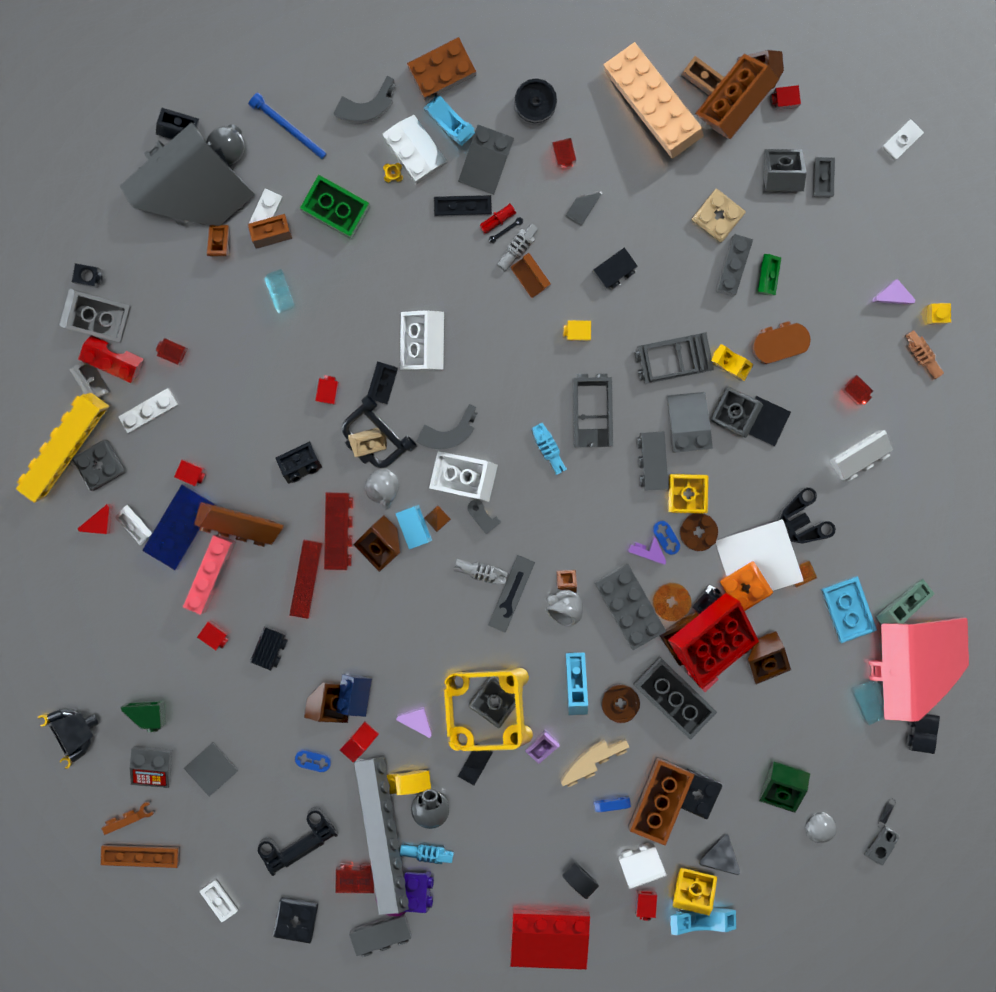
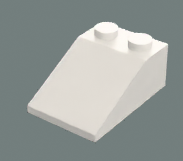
M438 451L429 488L489 502L498 465L489 461Z
M643 844L639 846L638 850L633 852L632 850L624 851L621 853L622 856L618 857L630 889L666 876L654 844Z

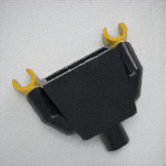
M59 709L48 715L38 716V719L42 717L45 719V723L40 726L49 725L65 754L60 760V763L63 760L68 761L65 769L69 768L73 762L86 754L91 744L90 738L93 737L90 729L99 724L94 714L84 719L81 712L76 713L74 710Z

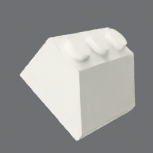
M415 115L398 122L382 134L416 184L447 163V160Z
M401 312L400 370H443L444 312Z
M879 430L831 459L830 463L841 480L847 479V481H850L858 476V471L862 469L866 471L874 466L873 462L876 460L883 461L890 456L889 452L893 448L886 431Z

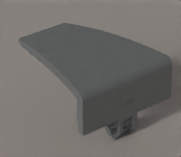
M192 123L168 144L164 145L158 140L154 148L144 153L148 161L120 185L129 203L136 209L175 219L220 226L255 195L206 143Z

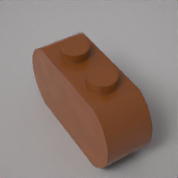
M790 321L779 324L780 328L773 330L772 327L762 329V333L753 340L752 353L756 360L762 364H769L805 353L811 342L808 330L799 323L791 324Z

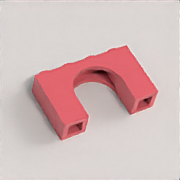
M213 535L183 608L200 615L207 612L214 595L212 590L223 564L229 559L236 541L220 535Z

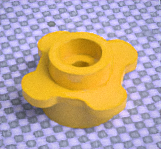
M387 163L383 166L385 171L384 180L387 183L395 180L397 182L402 181V165L400 163Z

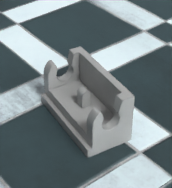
M82 361L69 369L84 394L91 392L98 398H101L111 392L96 367Z

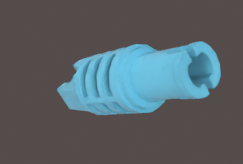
M540 423L531 428L544 458L550 461L556 475L567 470L559 456L560 450L544 424Z
M401 844L400 856L417 858L419 862L442 864V862L452 863L454 854L452 851L444 850L443 847L423 844L418 847Z

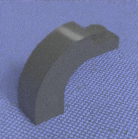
M386 76L377 96L366 103H356L342 96L334 111V116L354 124L368 123L380 118L393 103L392 99L387 96H392L396 88L394 79Z
M469 404L459 425L450 431L441 432L424 425L416 442L432 449H449L461 444L475 429L468 424L469 422L473 423L478 414L475 411L476 407Z

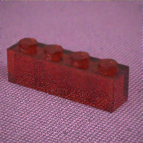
M326 492L324 570H348V566H352V554H349V547H352V535H349V528H353V516H349L350 508H353V497H350V493Z
M303 540L289 616L310 618L324 542Z

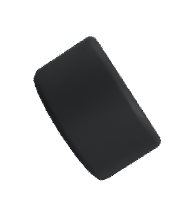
M576 862L562 875L567 883L585 899H588L599 887L598 883Z

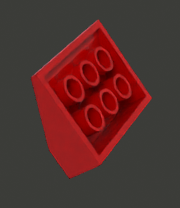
M725 593L672 636L669 642L682 664L698 686L703 689L755 646L759 640L740 601Z
M513 909L510 966L587 970L590 931L589 912Z

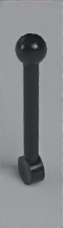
M518 217L513 224L495 236H490L489 242L495 243L497 238L516 225H522L523 219Z

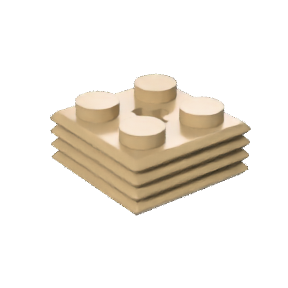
M715 189L692 220L719 242H723L746 211L720 190ZM721 211L723 219L719 218L717 220L714 212Z

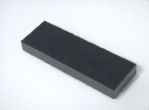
M491 195L434 197V217L492 215Z

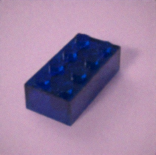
M182 484L142 551L173 570H178L201 532L199 530L200 527L195 525L200 502L217 506V503L187 485Z

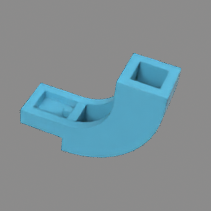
M436 95L423 107L432 119L459 145L462 146L475 134L474 127L457 115L441 96Z
M713 908L710 915L687 910L676 911V914L671 915V935H681L701 930L719 932L735 930L736 910Z

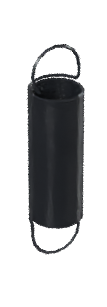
M889 801L879 822L884 823V826L895 806L890 804Z

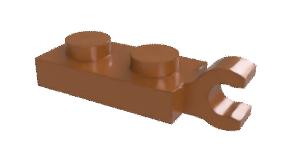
M150 802L143 803L139 811L134 812L132 809L123 813V817L118 820L114 817L105 821L106 825L101 828L104 835L142 818L152 816L154 811L147 813L144 810L146 806L150 805Z

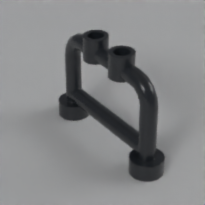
M366 395L361 400L363 404L348 416L342 424V433L347 439L345 444L350 450H352L348 435L352 433L349 427L363 413L397 447L385 460H378L373 453L360 456L359 459L364 464L370 462L375 467L385 468L407 450L411 452L417 447L414 440L408 435L400 440L372 412L377 407V403L369 395Z

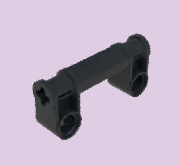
M313 807L307 813V823L313 832L283 851H280L275 841L271 838L266 837L259 842L258 854L272 876L276 875V872L280 869L289 867L324 845V842L328 839L338 836L335 827L321 808ZM313 813H317L320 815L321 819L319 821H313L310 818V815ZM263 844H269L272 847V850L269 852H265L262 850L261 846Z

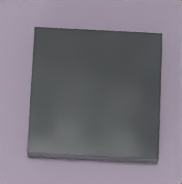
M213 742L184 767V770L209 797L238 771Z

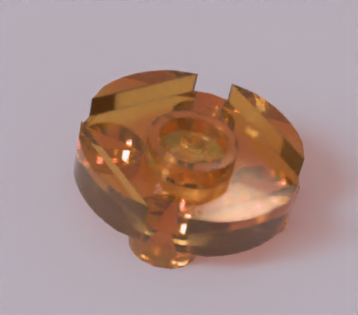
M667 583L661 585L654 593L653 607L662 619L677 621L686 616L690 611L691 597L682 585ZM673 596L675 597L674 600L677 601V605L669 607L667 599H671Z

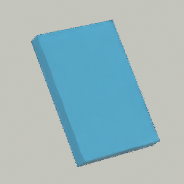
M858 576L821 589L840 643L877 631Z

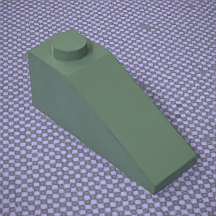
M921 579L889 604L876 617L881 624H903L934 595V592L924 579Z

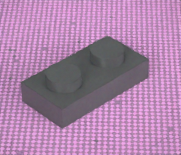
M815 157L814 196L833 197L835 158Z

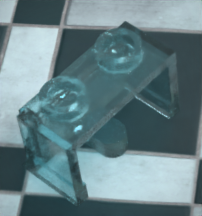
M282 269L266 274L267 277L264 278L278 314L296 307Z

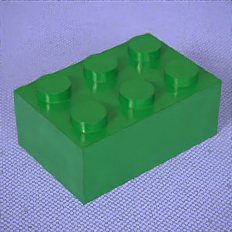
M318 174L300 209L352 239L368 211L370 203Z

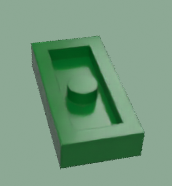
M764 254L758 292L776 295L781 257Z

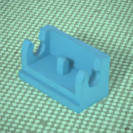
M419 505L396 513L409 549L432 541Z

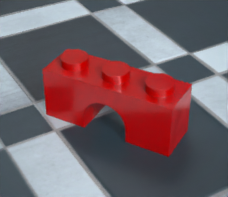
M91 335L83 343L78 360L131 383L139 374L144 358L128 351L123 354L113 353L107 349L108 342Z

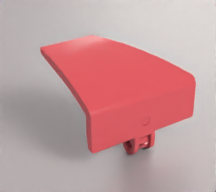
M967 618L916 624L884 623L881 625L882 660H869V665H871L869 680L883 681L884 718L886 720L919 721L938 704L960 679L969 666Z

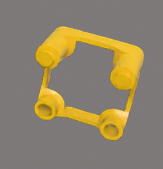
M516 668L513 670L491 672H457L445 679L446 689H444L447 737L450 736L448 743L453 750L517 749L532 740L533 732L530 727L524 724L522 691L523 686L529 681L527 671L523 668ZM457 676L463 679L462 687H458L455 684ZM499 676L501 688L507 693L515 694L517 725H511L506 728L503 734V744L474 745V737L470 730L465 727H454L452 696H460L467 692L470 684L469 677ZM461 733L467 736L468 740L465 745L459 741Z

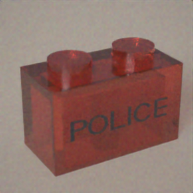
M345 863L340 864V867L337 866L335 893L374 894L375 886L371 864H360L359 867H352V864Z

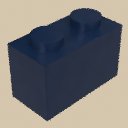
M342 674L336 712L347 716L366 717L372 679L358 675Z

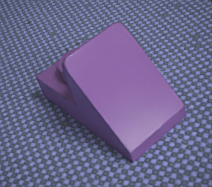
M654 536L649 550H645L646 546L637 542L635 546L630 544L628 552L664 565L666 564V559Z

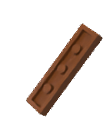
M101 846V865L178 868V847Z

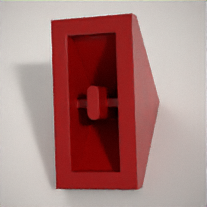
M106 504L77 528L78 531L110 534L112 506Z
M364 721L342 746L340 751L354 763L366 751L379 733Z

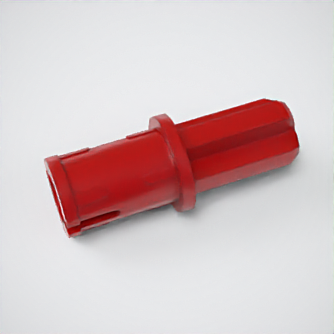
M509 203L497 213L493 212V216L480 224L481 230L484 233H488L498 225L502 226L504 221L516 214L514 207Z

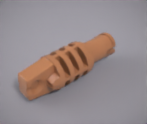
M914 330L905 335L910 343L908 347L920 364L926 366L934 380L943 375V370L935 360L936 355L930 349L922 336L919 337Z

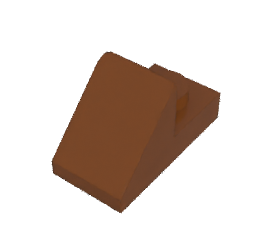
M209 225L207 256L229 255V225Z

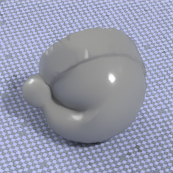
M380 469L374 471L366 481V494L372 501L380 503L381 508L386 510L390 508V503L398 492L399 481L391 470Z
M562 590L556 595L548 597L547 603L549 606L546 610L553 620L568 627L580 621L583 613V604L576 593L571 590Z

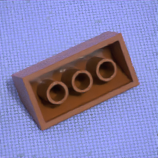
M743 54L695 114L716 132L731 139L778 82L779 78L768 65Z
M200 502L195 520V525L200 527V531L211 533V530L218 531L217 535L229 538V535H234L236 540L247 542V539L253 540V544L262 547L265 544L272 545L283 529L282 524L272 520Z
M657 757L628 827L629 831L666 846L695 774Z

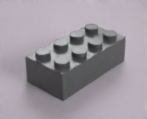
M629 564L594 582L632 650L667 632Z
M661 657L634 684L690 740L717 713Z

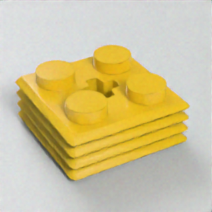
M670 474L668 511L670 513H707L708 475ZM687 488H690V492H693V496H690L689 499L683 495Z
M680 868L677 876L673 907L710 915L713 909L717 876Z

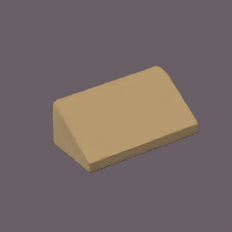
M378 428L348 435L355 457L386 449V436Z

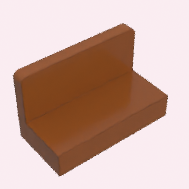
M285 214L248 224L251 239L256 249L292 239Z
M527 253L521 260L511 266V270L531 298H534L551 286V283L530 253Z

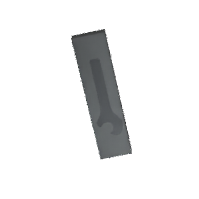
M517 555L488 626L506 633L534 567V561Z

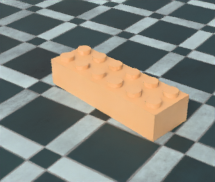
M635 42L603 64L606 75L672 159L704 137L700 124Z

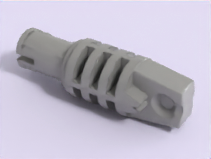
M531 224L526 231L522 228L507 246L508 251L498 262V265L505 271L516 258H521L535 240L532 236L538 228L534 224Z
M458 559L454 569L455 572L471 575L470 577L473 579L505 585L508 572L494 566L478 562L471 564Z

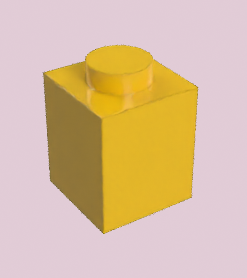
M951 303L927 305V324L951 323Z
M568 320L567 325H564L563 336H567V341H590L591 321Z

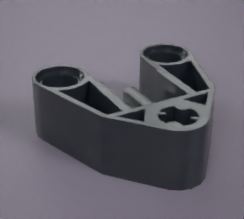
M801 488L780 510L777 521H784L791 542L803 544L827 539L835 534V525L830 521H820L796 534V530L811 522L806 513L799 515L791 521L788 520V518L816 501L817 494L812 488ZM808 490L810 491L812 496L811 499L806 502L803 499L802 495L805 491ZM824 524L830 526V532L826 535L821 531Z

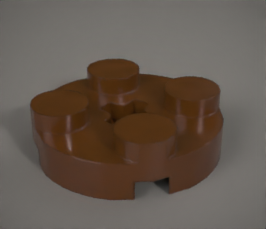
M694 513L687 516L683 521L679 534L681 541L689 549L705 551L716 543L718 527L710 516L703 513ZM696 527L704 529V533H702L700 538H698V535H694Z
M617 684L604 692L601 702L602 710L610 720L616 723H626L631 721L639 711L640 699L630 686ZM622 698V701H626V704L623 705V709H620L619 706H615V703H617L618 699Z

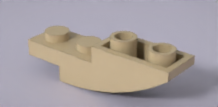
M624 738L609 746L604 739L587 749L567 769L561 779L562 786L567 785V787H571L577 784V780L582 777L588 779L594 776L595 772L598 771L595 763L602 764L610 760L609 757L614 754L620 756L626 753V749L629 748L626 739Z

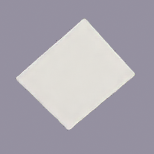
M783 520L716 541L726 576L754 561L772 591L804 581ZM744 584L743 589L749 592L750 585Z

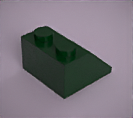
M165 701L126 703L121 706V711L139 728L147 729V732H158L166 724Z
M773 762L767 774L759 801L796 813L808 791L810 773Z

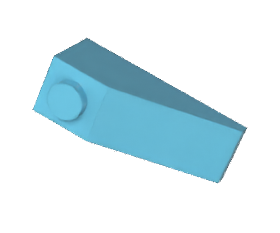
M566 653L568 715H588L585 653Z

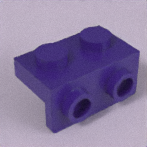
M406 872L404 879L409 909L403 912L427 913L433 906V896H430V891L433 889L434 878L431 877V872Z

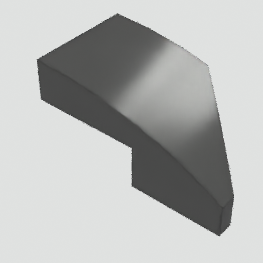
M598 191L588 195H580V197L575 199L566 216L582 225L602 192Z

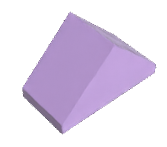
M896 279L873 298V302L911 305L915 303V299L900 281Z
M425 707L397 716V721L429 738L431 737L432 731Z
M544 729L525 752L540 764L560 744L559 741Z

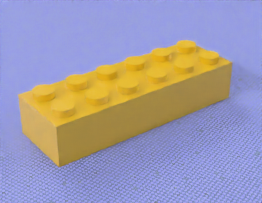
M93 393L82 394L74 399L71 404L73 406L71 411H67L60 420L62 423L59 428L55 427L50 434V441L48 443L45 442L39 449L41 454L37 459L34 458L28 465L30 469L27 474H22L18 479L17 483L19 485L16 490L32 502L36 503L46 498L72 458L109 408L108 404Z

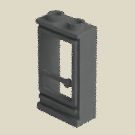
M707 332L640 345L637 347L638 350L635 351L636 361L641 363L642 368L639 369L640 380H644L645 384L714 370ZM685 341L690 342L695 369L687 371L684 370L681 355L682 347L679 345L680 342ZM676 343L682 372L653 377L647 349Z
M577 374V378H573L574 447H613L612 377H608V374H596V377L588 378V374ZM578 386H606L607 415L585 416L582 414L578 416ZM607 418V429H579L578 419Z

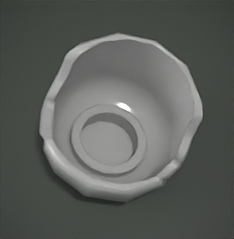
M825 813L812 816L806 824V834L811 841L816 843L828 842L835 836L836 822Z

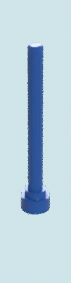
M258 92L254 94L248 105L253 109H261L321 159L325 158L327 155L325 151L265 103L264 97Z

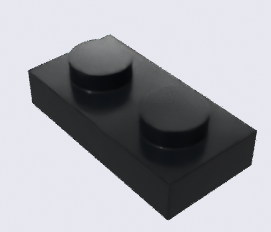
M471 751L458 777L474 786L493 751Z

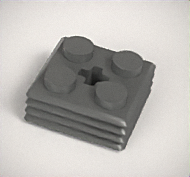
M727 387L711 421L746 438L763 404L746 394ZM740 408V415H736L735 417L733 411L738 410Z
M107 440L98 442L72 458L90 491L100 488L125 473L124 468ZM96 461L103 463L101 470L95 469Z
M491 676L488 677L469 703V707L495 727L500 728L516 707L515 694L505 692L501 688L499 680ZM498 697L500 704L491 706L492 702L490 699Z

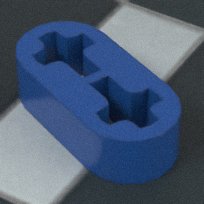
M665 521L656 522L653 526V532L661 547L667 554H676L680 549V543L672 528ZM659 524H661L662 526L666 525V537H664L662 533H657V530L659 529ZM669 538L672 543H676L674 551L671 549L667 550L668 543L666 539Z
M300 750L295 756V762L301 768L326 772L331 766L329 756L322 753ZM303 754H307L306 758L312 759V762L306 761L303 764L301 759L298 758ZM324 758L328 765H324L323 768H320L319 763H314V760L321 761Z
M630 797L604 799L594 802L595 812L614 811L631 807Z

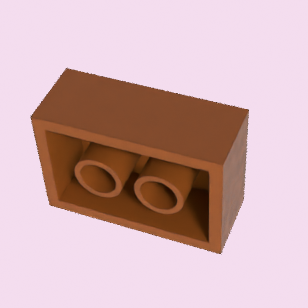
M459 37L407 63L408 69L425 101L476 76V70Z

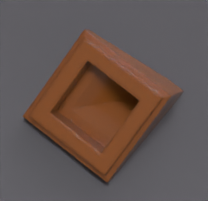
M439 506L435 507L424 518L436 532L451 520Z
M576 570L557 571L559 590H571L577 593Z

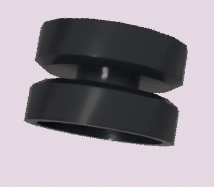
M538 78L525 81L517 89L514 101L515 111L525 123L532 125L545 123L553 116L557 104V95L553 86L547 81ZM533 99H536L540 102L538 104H534L532 101Z

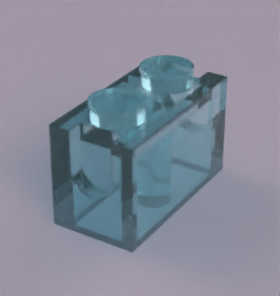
M869 680L851 688L866 724L871 725L885 719L884 700L881 696L883 689L879 682L876 683V681Z

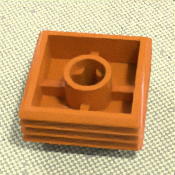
M754 561L720 581L726 593L740 601L744 611L773 594L771 587ZM744 584L750 585L749 592L743 589Z

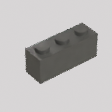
M737 234L732 236L717 284V292L733 297L737 294L753 239Z
M665 431L640 433V437H637V446L642 452V456L638 457L639 468H643V475H640V486L644 487L645 491L669 489Z
M405 914L351 930L349 934L356 956L361 955L362 957L373 954L372 951L380 949V951L391 948L390 945L396 943L403 945L408 943L412 937Z

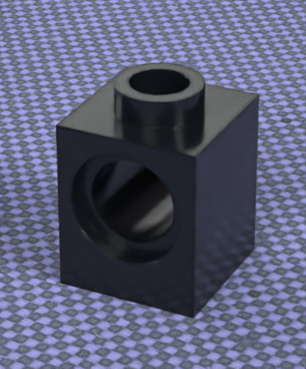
M75 263L72 283L98 288V284L102 283L103 278L101 269ZM87 271H91L93 274L92 279L89 281L84 279V274Z

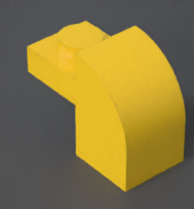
M722 344L715 350L711 360L718 368L745 381L754 365Z
M429 770L387 774L390 794L407 795L431 789Z

